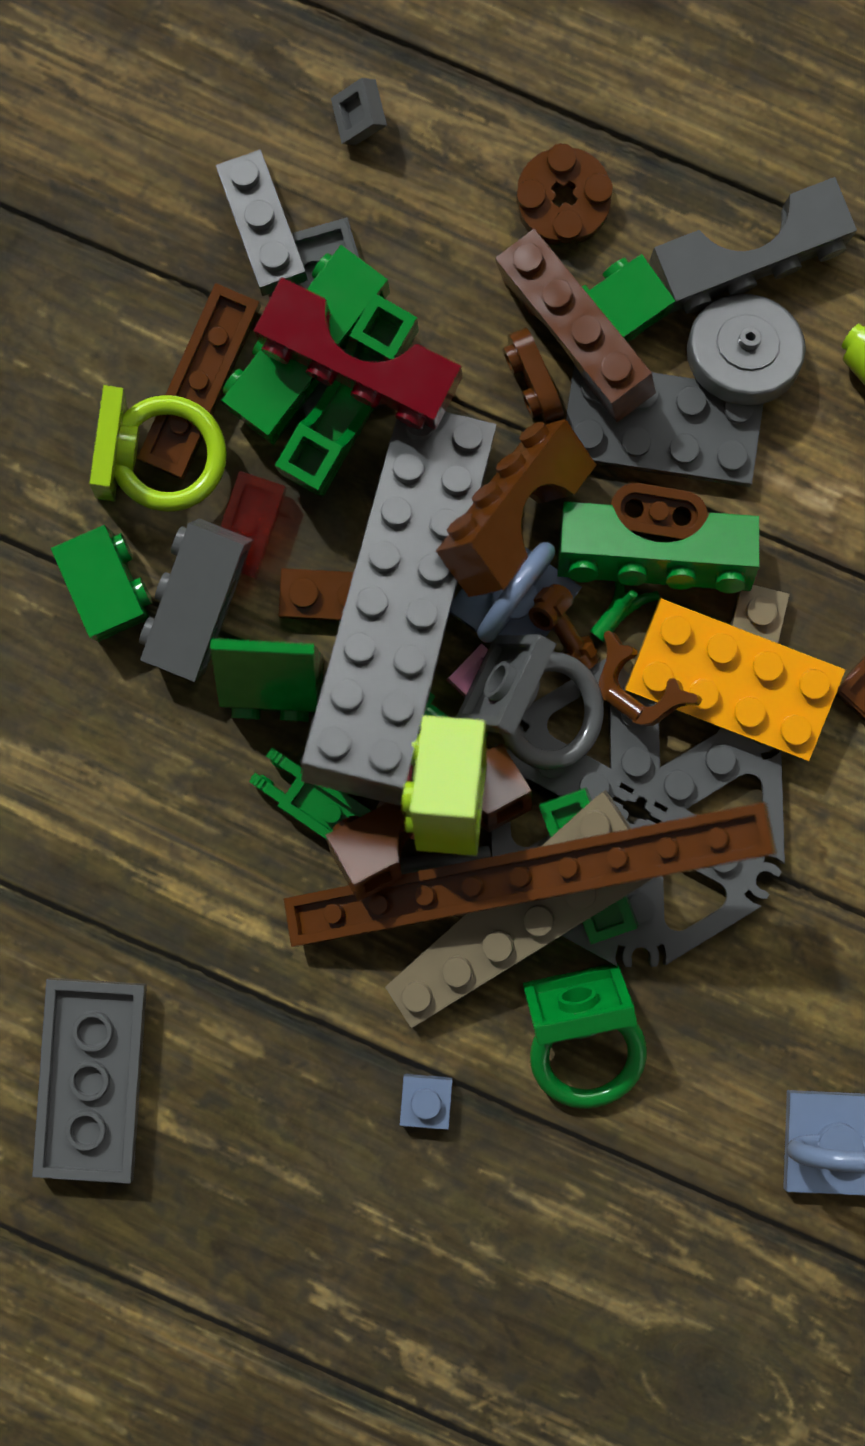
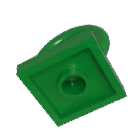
M618 963L617 966L609 964L523 982L535 1033L530 1051V1065L533 1076L540 1088L550 1098L563 1105L583 1109L605 1106L626 1095L636 1085L644 1071L647 1059V1046L642 1029L637 1023L634 1005ZM617 1029L622 1034L627 1045V1059L621 1072L607 1084L591 1089H580L563 1083L554 1074L549 1059L553 1042L571 1038H587L600 1032Z

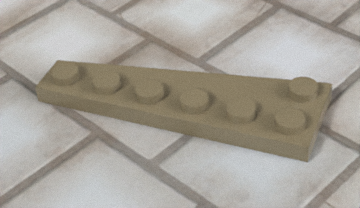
M604 790L542 846L631 829L607 790ZM652 879L465 914L386 985L385 988L409 1026L413 1028Z

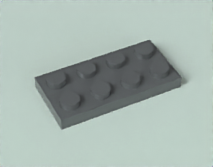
M575 364L573 365L566 420L597 465L750 487L753 480L763 404L739 405L726 402L709 393L696 379L652 372L656 394L619 422H616L588 388Z
M62 978L46 979L32 1177L131 1183L134 1180L147 984Z

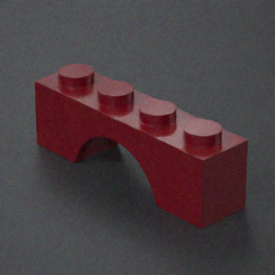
M282 277L280 278L254 329L260 344L263 345L261 351L283 364H288L290 359H293L307 366L306 374L325 385L332 386L334 381H337L351 388L350 395L367 406L377 408L380 402L396 410L395 418L414 429L422 430L424 425L434 430L437 429L463 378L461 365L417 343L404 354L392 360L367 362L356 359L345 353L330 335L331 312L327 300Z

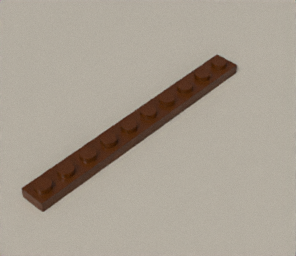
M760 802L402 874V879L359 902L348 885L284 898L291 947H299L777 855L767 803Z

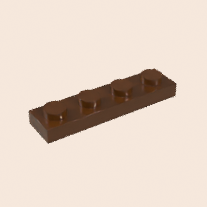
M215 283L165 395L179 396L192 400L205 408L213 416L223 394V387L232 374L260 311V302ZM176 415L156 416L137 459L146 465L184 481L203 436L194 424Z

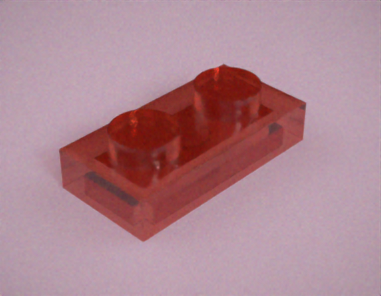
M239 471L220 527L253 539L241 575L256 580L287 488L284 485Z

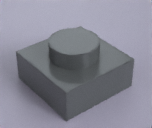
M360 78L331 98L342 144L357 145L387 126L376 79Z

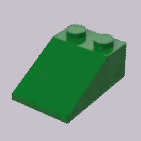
M211 639L210 650L219 706L224 709H232L231 718L260 720L261 711L280 712V721L309 722V713H316L322 691L324 656L315 644Z

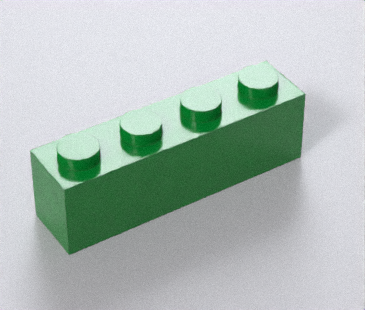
M340 245L333 255L326 253L319 260L311 275L314 280L307 290L327 300L331 312L330 335L334 342L345 352L349 335L372 295L376 293L386 299L390 294V288L387 278ZM258 340L252 351L255 357L244 371L239 368L229 377L223 387V393L226 395L221 401L231 414L274 445L321 382L306 374L307 366L293 359H290L288 364H283L267 356L261 351L263 345Z

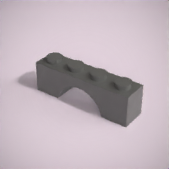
M836 177L790 194L781 209L779 234L771 242L760 248L749 251L729 250L715 244L700 230L654 247L649 263L675 299L670 314L684 309L685 314H691L704 309L708 304L712 303V297L728 291L730 296L743 294L756 287V280L773 274L775 279H780L802 268L801 262L818 256L820 262L842 254L847 250L846 245L857 229Z

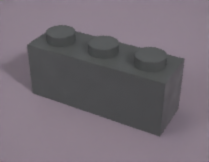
M200 518L188 523L187 528L183 526L179 528L171 547V554L177 556L171 573L165 572L162 575L156 589L155 599L161 601L155 618L149 617L139 638V644L145 646L141 661L193 682L206 673L211 659V639H218L253 539Z

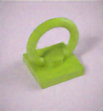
M103 385L90 477V486L95 498L115 501L118 483L120 488L132 500L144 507L157 511H180L193 507L206 499L219 484L225 470L227 458L225 439L214 417L205 408L192 400L172 395L150 397L128 409L124 388ZM159 415L182 417L194 424L205 440L207 447L205 468L200 477L183 490L175 492L154 490L143 484L133 472L138 448L139 426L152 417Z

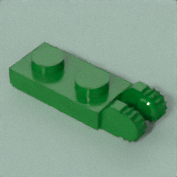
M274 748L270 749L266 757L270 759L273 765L281 770L288 771L296 777L287 793L275 786L274 782L263 774L254 773L249 780L255 787L279 802L278 807L325 839H327L326 835L332 832L334 826L343 819L350 816L361 817L372 811L345 792L302 782V767Z

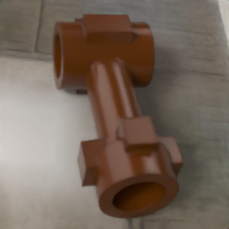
M560 584L543 587L533 599L535 604L528 613L530 621L543 631L553 629L564 646L560 653L576 658L590 670L597 664L599 657L596 654L597 650L590 637H580L566 614L573 605V595L566 587Z

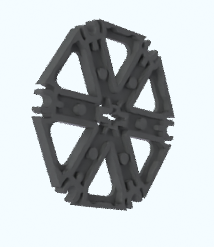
M606 659L590 669L598 684ZM624 666L618 677L619 684L623 690L630 676L625 671ZM573 680L566 682L533 702L523 714L521 720L528 725L529 729L524 731L521 726L519 727L525 738L535 747L543 750H558L567 745L551 736L547 728V722L553 713L582 696ZM626 691L646 707L657 704L655 701ZM609 703L610 768L585 755L582 759L568 767L557 770H542L525 764L510 750H507L524 779L534 782L559 797L587 787L592 800L604 790H607L612 799L615 796L624 802H635L638 797H641L645 800L643 806L645 811L649 812V816L657 819L659 823L696 816L686 809L739 776L752 774L761 783L762 802L767 803L777 852V855H772L771 857L785 864L781 750L777 751L772 757L762 760L761 753L768 752L773 747L766 744H758L753 739L720 727L715 734L660 767L659 723L653 726H642L633 723L632 720ZM622 783L627 787L631 788L632 792L629 793L628 791L620 788V784ZM614 801L626 820L629 813L623 809V805ZM655 802L666 807V812L653 806ZM636 819L633 824L627 821L631 828L656 824L649 819ZM510 821L491 831V856L541 847L551 837L548 835L530 847L518 846L511 837ZM765 857L695 870L722 885L726 892V900L719 909L681 931L670 929L665 922L663 877H657L628 894L639 924L637 929L594 944H590L582 924L561 936L616 966L617 947L619 945L623 946L621 960L625 967H632V953L636 948L640 947L648 951L649 965L657 967L659 951L656 946L662 944L664 951L663 964L667 965L760 908L761 905L750 901L745 896V893L749 891L750 894L757 898L767 899L769 893L757 886L756 878L763 871L779 877L781 870L772 863L764 862Z

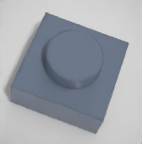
M404 1074L400 1126L449 1130L452 1078Z

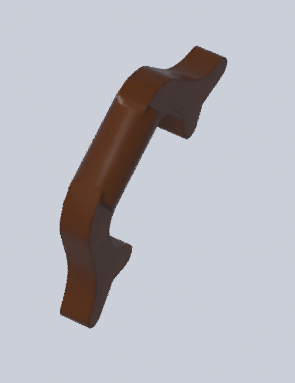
M611 631L604 633L607 645V658L599 679L602 698L632 720L633 723L642 726H653L677 708L701 704L702 698L699 695L684 691L679 680L670 678L667 681L665 693L658 703L650 707L644 706L624 691L618 681L619 673L623 666L637 656V649L629 645H623L617 634Z

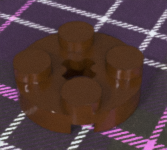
M556 144L550 150L543 151L532 158L524 167L519 177L516 202L521 222L528 232L535 229L549 245L560 246V243L569 244L576 242L575 244L587 241L601 229L607 219L611 205L613 185L604 166L594 156L584 150L572 148L568 144ZM558 186L560 188H565L566 186L574 190L572 197L576 200V203L572 206L566 202L561 204L560 207L555 205L553 202L556 194L553 189Z

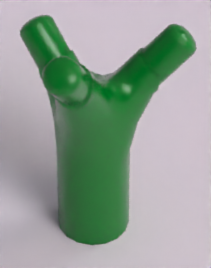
M615 581L612 601L605 613L590 629V632L605 643L604 633L606 631L614 632L621 622L633 611L644 604L659 600V593L654 591L638 595L636 591L630 590L626 594L624 584Z

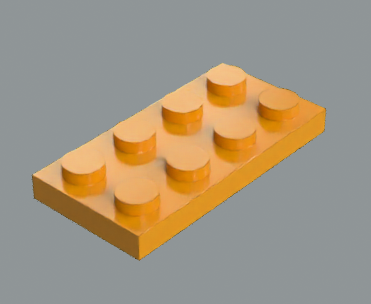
M661 598L624 690L658 703L665 693L667 681L670 678H674L681 682L684 691L697 694L702 698V702L699 705H686L676 710L809 761L846 669Z

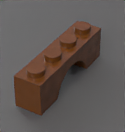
M532 229L495 258L503 282L531 316L537 317L554 335L579 370L588 388L616 422H619L656 394L652 372L535 229Z
M566 419L547 425L544 422H537L524 430L519 437L521 443L513 453L504 457L497 464V473L492 480L474 493L472 496L473 504L467 512L454 520L447 528L449 535L438 547L436 553L468 597L504 590L528 558L521 529L522 513L528 497L541 504L575 495L595 468L596 463Z
M502 743L491 749L486 748L487 769L480 827L487 832H491L532 810V791ZM380 801L373 811L361 817L350 816L343 819L334 826L332 832L326 835L330 853L358 902L402 879V853L406 843L414 834L406 832V813H403L402 804L399 806Z

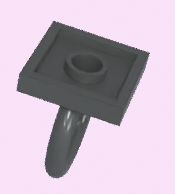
M498 635L491 642L456 718L485 720V732L501 734L509 750L519 760L534 768L557 770L576 763L591 750L599 736L603 723L604 704L596 678L576 658L564 653L553 652L556 644L542 635ZM544 672H559L568 676L579 688L584 702V719L580 731L568 745L558 750H543L535 747L525 738L519 727L523 714L529 709L538 694L539 680Z

